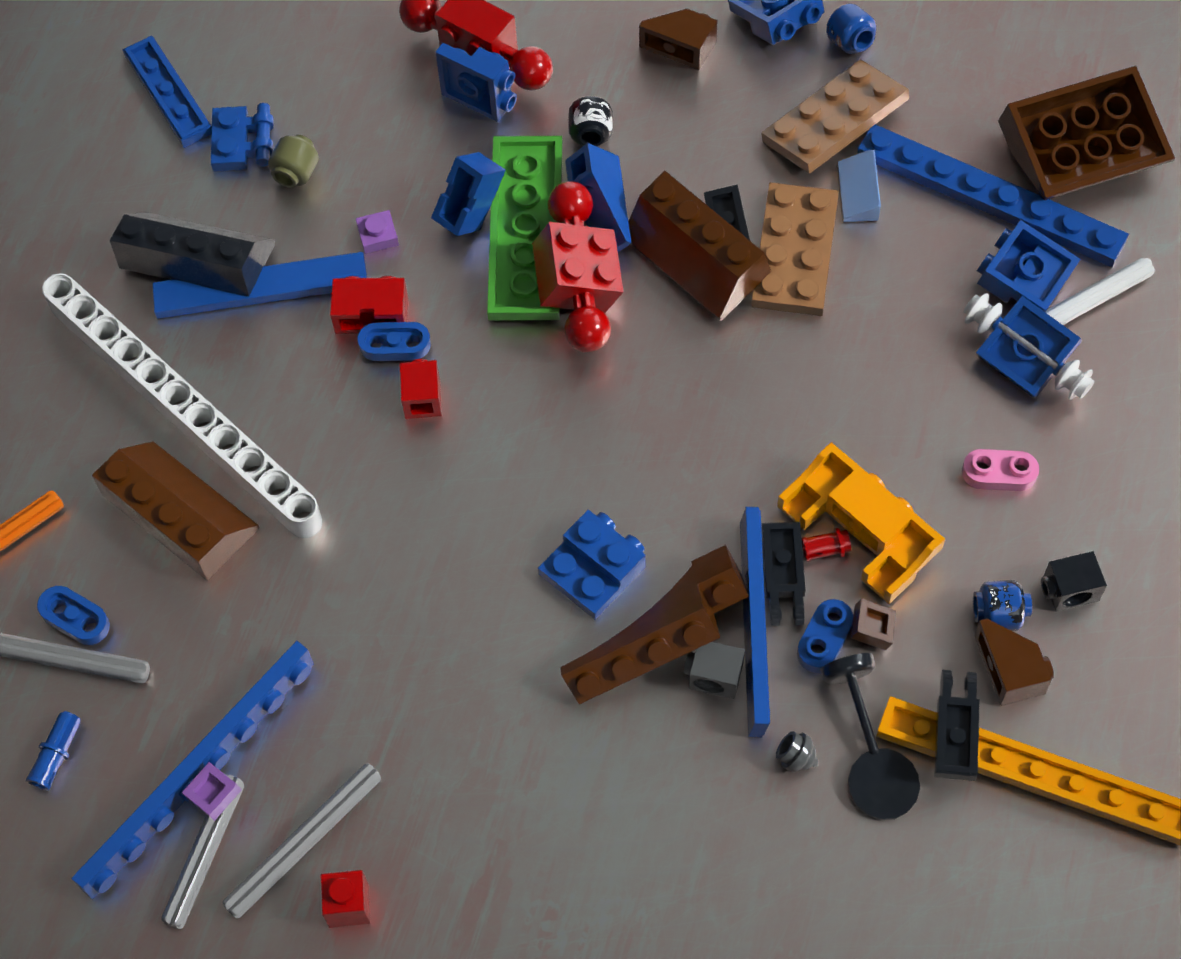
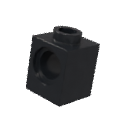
M1094 551L1050 561L1044 576L1041 578L1043 594L1047 600L1051 599L1055 611L1098 602L1107 586Z

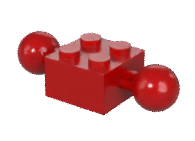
M402 0L400 3V18L408 29L418 33L435 29L438 31L439 45L445 43L453 48L463 49L470 56L479 47L491 53L496 52L500 54L504 59L508 60L509 70L515 72L514 82L520 88L530 91L538 90L550 81L553 74V63L550 56L543 49L535 46H528L518 50L515 16L485 0H447L443 6H441L439 0Z
M567 181L557 185L551 191L548 198V210L556 222H548L532 243L540 306L574 309L566 320L565 336L573 348L581 352L590 353L598 351L608 342L611 335V323L605 313L624 291L615 231L613 229L584 226V222L589 218L593 209L592 196L589 190L582 184Z

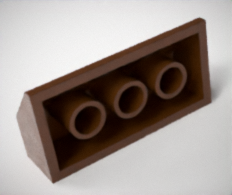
M665 170L639 195L628 221L631 245L720 321L771 272L766 255L761 249Z
M154 441L118 449L92 474L103 497L207 581L260 528L257 523Z

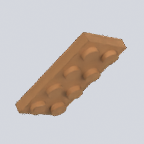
M860 59L762 131V141L810 174L909 100V89Z
M769 182L760 249L766 255L771 272L753 289L752 308L823 316L839 190Z

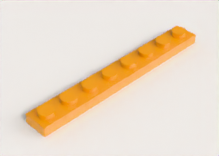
M890 696L876 737L935 757L937 712ZM979 728V774L1181 846L1180 798Z

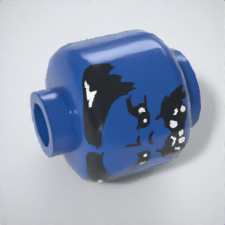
M1014 580L984 582L980 590L973 594L975 622L979 623L980 620L989 619L1011 631L1019 630L1024 624L1025 617L1032 615V598L1030 593H1024L1022 586Z

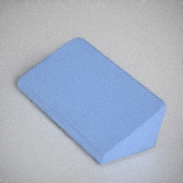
M867 150L838 161L843 222L878 221L881 203L875 150Z

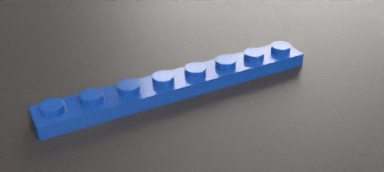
M876 124L869 129L858 147L857 154L867 150H875L876 165L1015 226L1022 220L1055 243L1109 267H1113L1127 241L1129 233L1050 199L1044 200L1042 196Z
M296 641L78 870L71 879L86 895L93 900L98 893L106 892L116 881L117 873L128 862L131 863L139 858L146 848V842L156 832L166 829L172 822L175 811L185 801L189 802L182 792L209 762L221 770L228 762L230 753L240 742L248 741L256 732L258 723L268 713H274L282 705L285 694L295 684L299 685L306 680L314 663L309 650Z

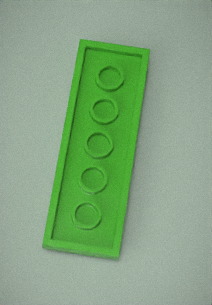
M493 136L492 161L506 171L491 204L488 321L560 320V308L540 306L532 243L548 222H556L549 213L548 198L551 191L562 183V136Z

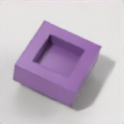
M390 210L356 218L365 254L399 246Z
M209 762L183 790L182 794L215 821L242 789Z

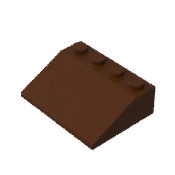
M1137 66L1009 103L998 120L1010 152L1044 200L1175 160L1173 151Z

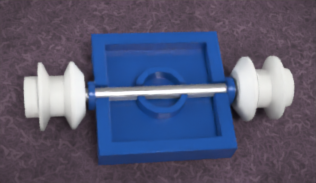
M988 293L981 297L975 295L968 302L964 309L966 314L965 323L969 324L974 320L979 323L978 333L991 329L994 330L977 350V356L1034 399L1054 375L1056 376L1055 389L1059 390L1066 387L1070 390L1069 400L1076 396L1081 399L1091 389L1095 382L1091 379L1092 369L1084 373L1078 369L1080 360L1078 359L1065 364L1066 360L1082 342L1081 338L1024 296H1021L1004 318L1001 317L1002 304L990 305L988 303Z

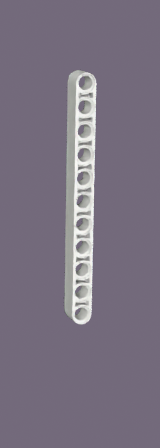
M58 273L53 274L44 281L42 291L53 314L292 534L299 538H310L320 531L322 517L317 501L312 494L70 276ZM155 379H160L155 383H151ZM185 400L181 404L174 405L178 401ZM209 422L204 427H198L201 423ZM228 444H234V446L229 449H222L224 446ZM251 467H259L254 472H246ZM277 489H285L279 495H270ZM301 512H310L305 518H295Z

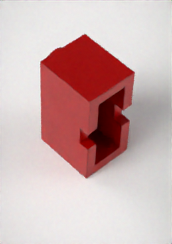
M348 276L333 279L330 316L335 334H359L364 326L371 323L407 322L408 293L405 278H396L394 276H382L380 278Z

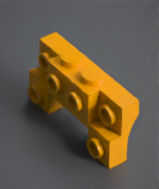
M832 442L778 496L777 507L794 522H800V527L804 531L824 512H827L872 551L877 557L863 569L861 580L888 604L898 597L915 580L916 574L943 549L945 538L914 513L912 506L904 498L894 496L885 488L883 481L874 473L868 474Z

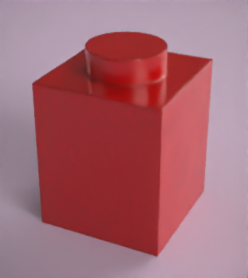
M415 359L411 362L400 363L401 402L405 419L442 416L440 377L437 361Z
M363 870L321 874L322 915L329 928L370 924L369 888Z

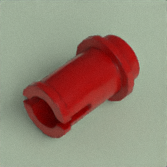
M836 527L834 532L801 538L806 562L837 554L842 558L845 557V553L851 552V542L847 529L840 530Z

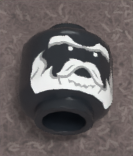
M585 96L574 101L569 108L568 132L572 140L582 146L590 143L597 147L609 140L613 131V111L610 104L597 96Z

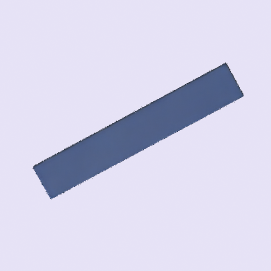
M357 252L263 266L249 297L176 279L152 283L154 312L157 319L329 294L332 293V282L335 278H345L348 276L367 278L364 253Z
M745 507L740 521L742 576L749 597L743 599L748 737L762 738L770 724L761 510H759V507Z

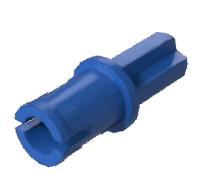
M67 711L61 712L58 715L46 742H41L39 745L41 751L26 778L29 784L42 790H50L63 760H67L69 757L67 750L81 723V719L78 716Z

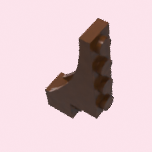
M726 545L691 561L692 566L673 588L631 625L585 655L560 667L561 676L579 705L720 638L714 613L749 597L742 573Z

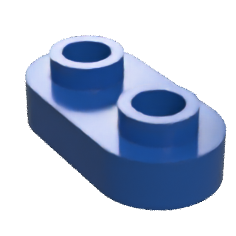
M418 322L371 323L364 326L358 334V345L361 354L372 361L421 359L431 348L429 331ZM412 342L418 343L417 346H408ZM375 343L383 344L381 347H372Z
M53 586L45 590L39 597L37 608L43 620L83 645H94L101 642L107 636L110 622L103 609L64 586ZM59 606H66L63 612L55 613ZM89 624H96L95 629L92 631H85Z
M837 599L826 600L817 607L799 641L797 650L798 661L807 671L821 673L820 669L824 665L837 659L852 629L853 612L845 602ZM830 613H836L841 617V619L838 621H832L828 618L827 615ZM813 645H820L824 648V652L815 653L811 650V647Z

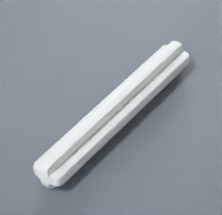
M1140 258L1047 309L1046 313L1064 325L1153 276L1155 269L1152 266V262L1149 258Z

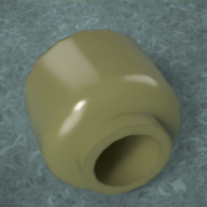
M287 135L279 139L268 160L271 175L276 182L285 187L293 188L304 185L309 181L319 162L318 152L313 147L314 144L309 138L303 135Z

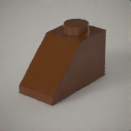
M683 9L643 20L639 25L640 48L700 70L717 42V20L707 14L698 13L690 9Z
M989 619L980 620L974 637L1000 706L1045 695L1054 678V671L1050 659L1047 656L1043 657L1039 645Z

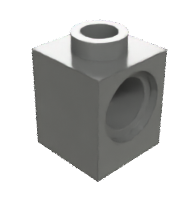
M710 642L696 649V652H689L684 667V674L690 675L689 689L735 699L744 664L745 649Z

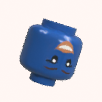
M848 3L840 6L831 14L827 22L826 32L828 38L845 53L856 54L865 51L873 44L877 26L874 18L858 5Z

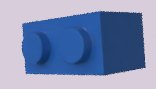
M480 152L457 156L446 180L448 183L446 191L440 194L431 219L456 236L481 230L506 170Z

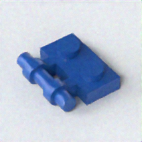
M258 104L257 113L253 117H249L246 106L212 108L211 166L213 172L247 170L248 158H256L258 166H268V160L273 152V141L270 139V131L274 126V117L270 114L269 104ZM248 133H256V139L248 142Z

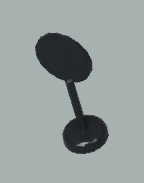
M872 653L854 654L832 661L820 669L822 678L826 683L833 685L848 683L869 750L862 754L851 767L848 777L849 794L856 807L867 816L879 820L896 819L906 814L916 803L920 791L919 774L913 763L902 753L888 748H878L857 679L870 674L875 669L874 657Z

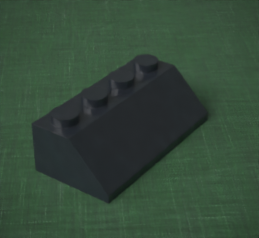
M147 212L124 214L109 240L120 269L171 280L176 279L248 297L275 246L274 239Z

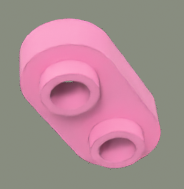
M977 449L966 456L962 467V476L965 482L977 489L1025 491L1035 484L1039 474L1037 460L1031 454L1023 451ZM977 463H985L989 468H979ZM1015 465H1022L1026 470H1017Z

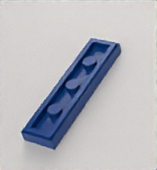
M152 35L122 49L128 63L183 148L212 135L211 124Z

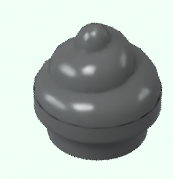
M791 731L782 739L776 751V758L781 761L782 767L789 771L797 772L801 769L808 770L811 767L818 766L816 749L811 737L805 733L797 734Z

